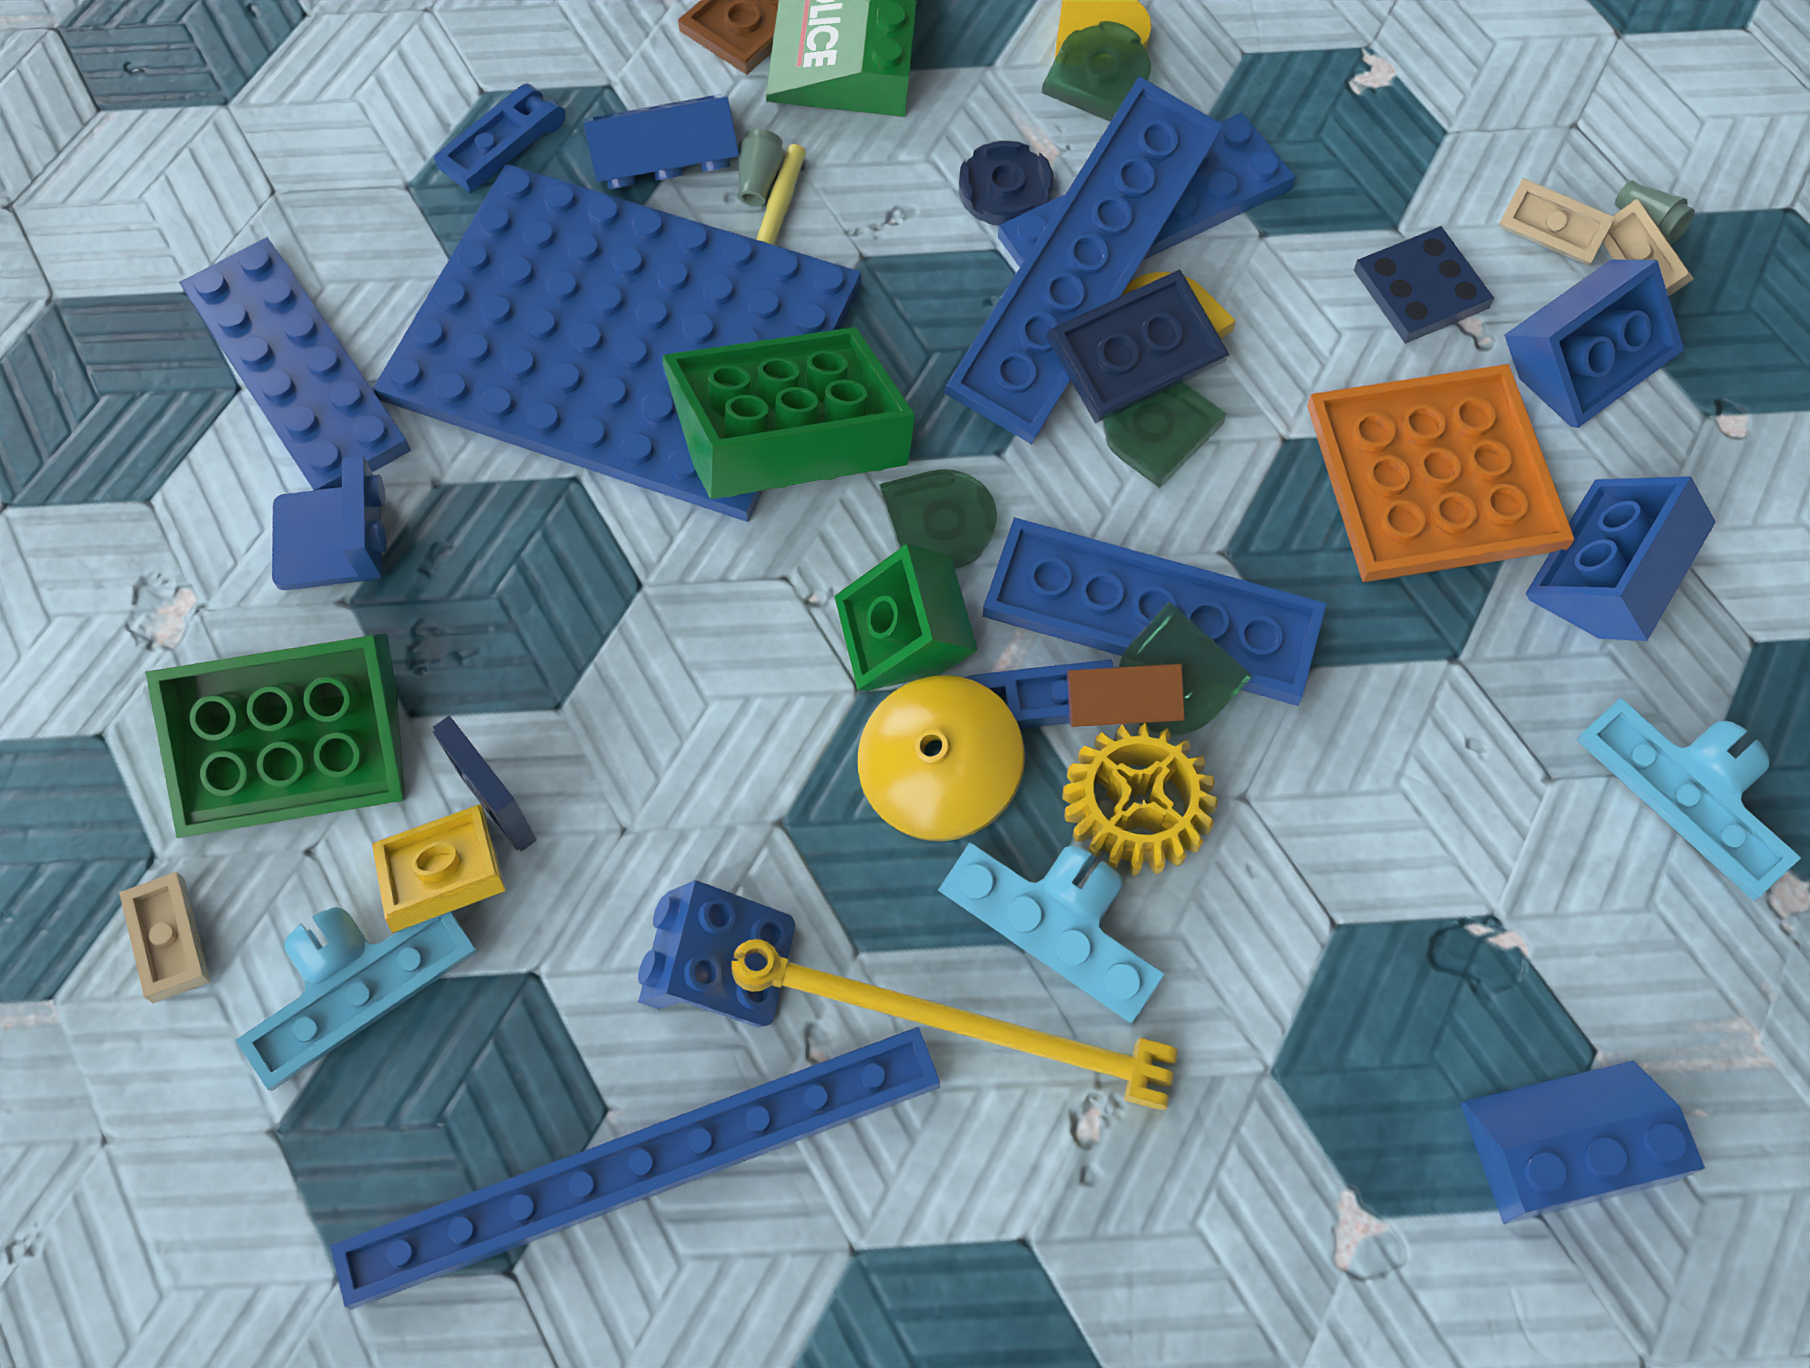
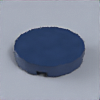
M999 140L981 145L973 151V156L967 162L966 159L960 167L958 193L964 207L976 219L999 226L1051 201L1054 173L1048 159L1040 152L1038 156L1034 152L1029 151V145L1019 141Z

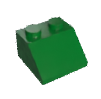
M905 544L834 596L857 690L870 691L929 676L941 675L978 651L951 556Z

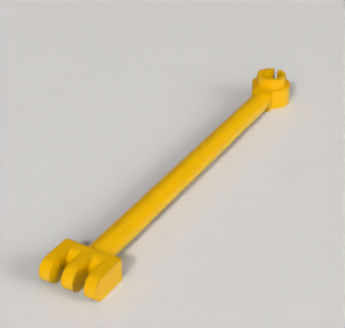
M760 939L748 940L740 944L734 951V958L738 961L732 960V976L736 983L744 990L755 992L762 991L771 985L780 988L782 985L1127 1080L1124 1101L1158 1110H1167L1169 1095L1147 1089V1084L1172 1086L1174 1073L1168 1069L1153 1066L1151 1063L1152 1059L1164 1063H1176L1178 1049L1173 1046L1139 1038L1135 1042L1133 1055L1129 1056L788 962L786 958L779 957L776 949L770 943ZM752 953H758L765 957L767 966L760 971H753L746 966L744 959Z

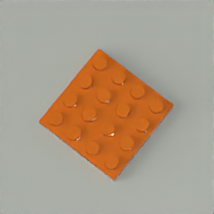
M1509 364L1310 395L1307 407L1362 582L1545 554L1560 549L1568 550L1575 540Z

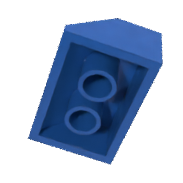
M724 94L584 118L583 122L596 182L607 181L608 189L636 184L635 175L654 172L655 180L682 176V167L701 163L702 171L730 167L729 158L739 156L728 96Z
M1611 259L1504 334L1519 379L1570 427L1575 428L1585 424L1684 351L1658 260Z
M1691 476L1595 479L1569 521V526L1575 540L1568 550L1560 549L1548 555L1525 594L1531 602L1598 639L1648 641L1716 521Z
M1634 1060L1463 1101L1460 1104L1503 1225L1674 1183L1705 1169L1681 1107Z

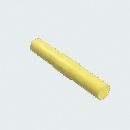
M798 144L788 146L779 175L769 197L767 209L756 240L772 245L776 243L806 155V150Z

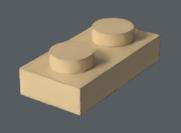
M1522 178L1498 227L1590 266L1615 217Z
M1638 198L1613 215L1615 219L1602 242L1613 259L1658 260L1668 297L1694 280Z
M174 872L119 892L145 999L154 1004L211 982L185 879L180 874Z

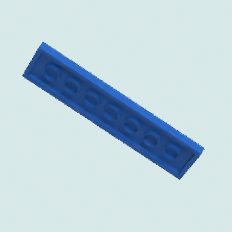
M1139 76L950 378L944 393L1032 445L1071 381L1046 337L1049 329L1122 296L1224 125Z

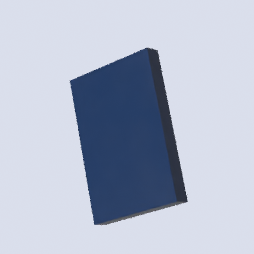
M1181 269L1049 329L1046 336L1095 423L1224 363L1230 356Z

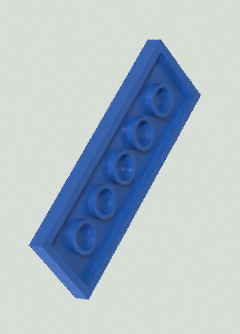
M1242 112L1220 122L1224 125L1143 261L1292 190L1296 176ZM1065 194L999 225L998 238L1019 267Z
M268 236L179 282L314 491L342 487V457L364 455L371 471L374 472L411 451L407 440Z
M1014 517L983 606L982 617L1151 665L1182 664V674L1299 706L1303 697L1326 603Z

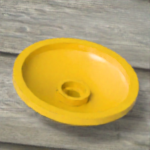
M929 676L917 679L898 688L874 710L860 739L857 760L858 773L863 791L869 803L881 818L892 827L906 835L921 840H956L975 834L990 825L1011 803L1023 776L1025 763L1023 737L1011 710L989 688L971 679L959 676ZM932 740L942 741V749L937 755L929 757L924 754V749L928 742Z

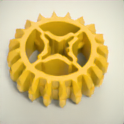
M1146 723L1139 727L1137 736H1131L1122 724L1116 729L1115 741L1101 732L1095 738V749L1084 745L1078 754L1080 764L1072 763L1068 768L1067 778L1071 783L1064 785L1062 793L1063 800L1070 803L1064 812L1066 822L1078 823L1073 831L1075 842L1092 839L1088 852L1095 857L1100 856L1104 851L1110 854L1108 865L1114 869L1119 866L1121 859L1130 861L1129 870L1133 876L1140 873L1143 862H1148L1150 868L1157 875L1163 872L1165 857L1178 867L1185 861V850L1193 853L1198 852L1203 843L1201 835L1209 834L1214 824L1209 814L1214 813L1218 805L1217 797L1208 794L1214 788V776L1200 774L1206 764L1204 756L1188 759L1187 755L1191 747L1188 739L1176 746L1169 744L1171 733L1168 728L1160 733L1159 738L1149 737L1150 731ZM1139 765L1148 768L1143 770H1136L1128 766ZM1169 779L1174 783L1182 797L1184 805L1183 817L1172 809L1174 803L1164 793L1166 782ZM1097 782L1107 789L1106 795L1115 803L1113 815L1109 820L1103 815L1095 799L1094 787ZM1152 788L1148 804L1143 799L1142 804L1134 802L1127 810L1131 794H1133L1136 800L1137 794L1145 796ZM1139 827L1146 828L1154 834L1141 835L1130 833L1129 831Z

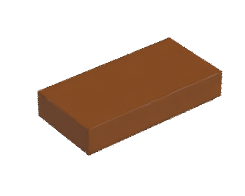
M1182 664L1067 670L1069 721L1071 727L1184 720Z

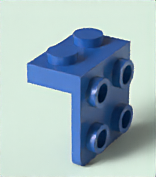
M364 455L342 457V487L281 494L274 499L272 580L278 589L285 591L382 579V552H386L387 549L385 528L381 521V506H385L386 503L385 487L381 475H373Z
M698 880L670 890L663 895L656 906L653 916V926L657 928L652 950H649L644 956L638 972V982L642 984L638 1003L662 1009L684 1002L755 1027L770 1025L775 1017L781 988L771 985L762 991L752 992L744 990L734 980L731 964L732 960L738 961L734 958V951L739 945L754 939L767 941L776 949L779 957L788 959L795 930L793 917L787 913ZM752 953L744 959L746 966L753 971H760L767 966L765 957L758 953Z

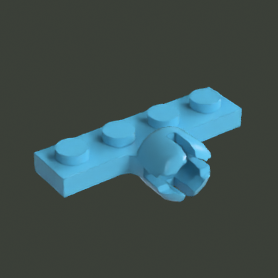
M1620 697L1578 737L1577 741L1753 901L1761 897L1801 858L1751 814L1741 802L1742 793L1764 774L1769 767L1768 753L1757 739L1736 759L1727 752L1747 732L1743 727L1729 721H1717L1690 746L1681 748L1669 741Z
M969 842L938 891L1133 1024L1166 974L1111 938L1101 927L1103 916L1123 886L1122 877L1118 872L1101 861L1082 889L1079 888V885L1094 864L1096 857L1082 847L1071 845L1063 849L1045 878L1037 883L1027 881Z
M338 907L324 910L312 916L329 943L324 947L311 929L307 931L302 923L296 927L286 938L284 949L305 981L304 992L299 998L235 1039L266 1089L274 1091L478 952L450 911L399 930L383 942L377 944L368 942L351 915Z

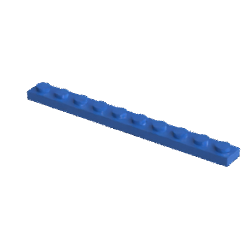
M918 1026L331 1244L330 1247L344 1307L351 1310L936 1090L940 1088V1080L921 1030Z

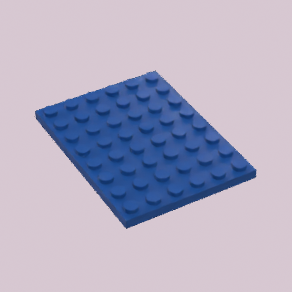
M505 164L372 389L377 398L382 402L749 522L763 490L739 494L734 497L710 499L691 460L663 367V355L838 330L841 328L861 286V271Z

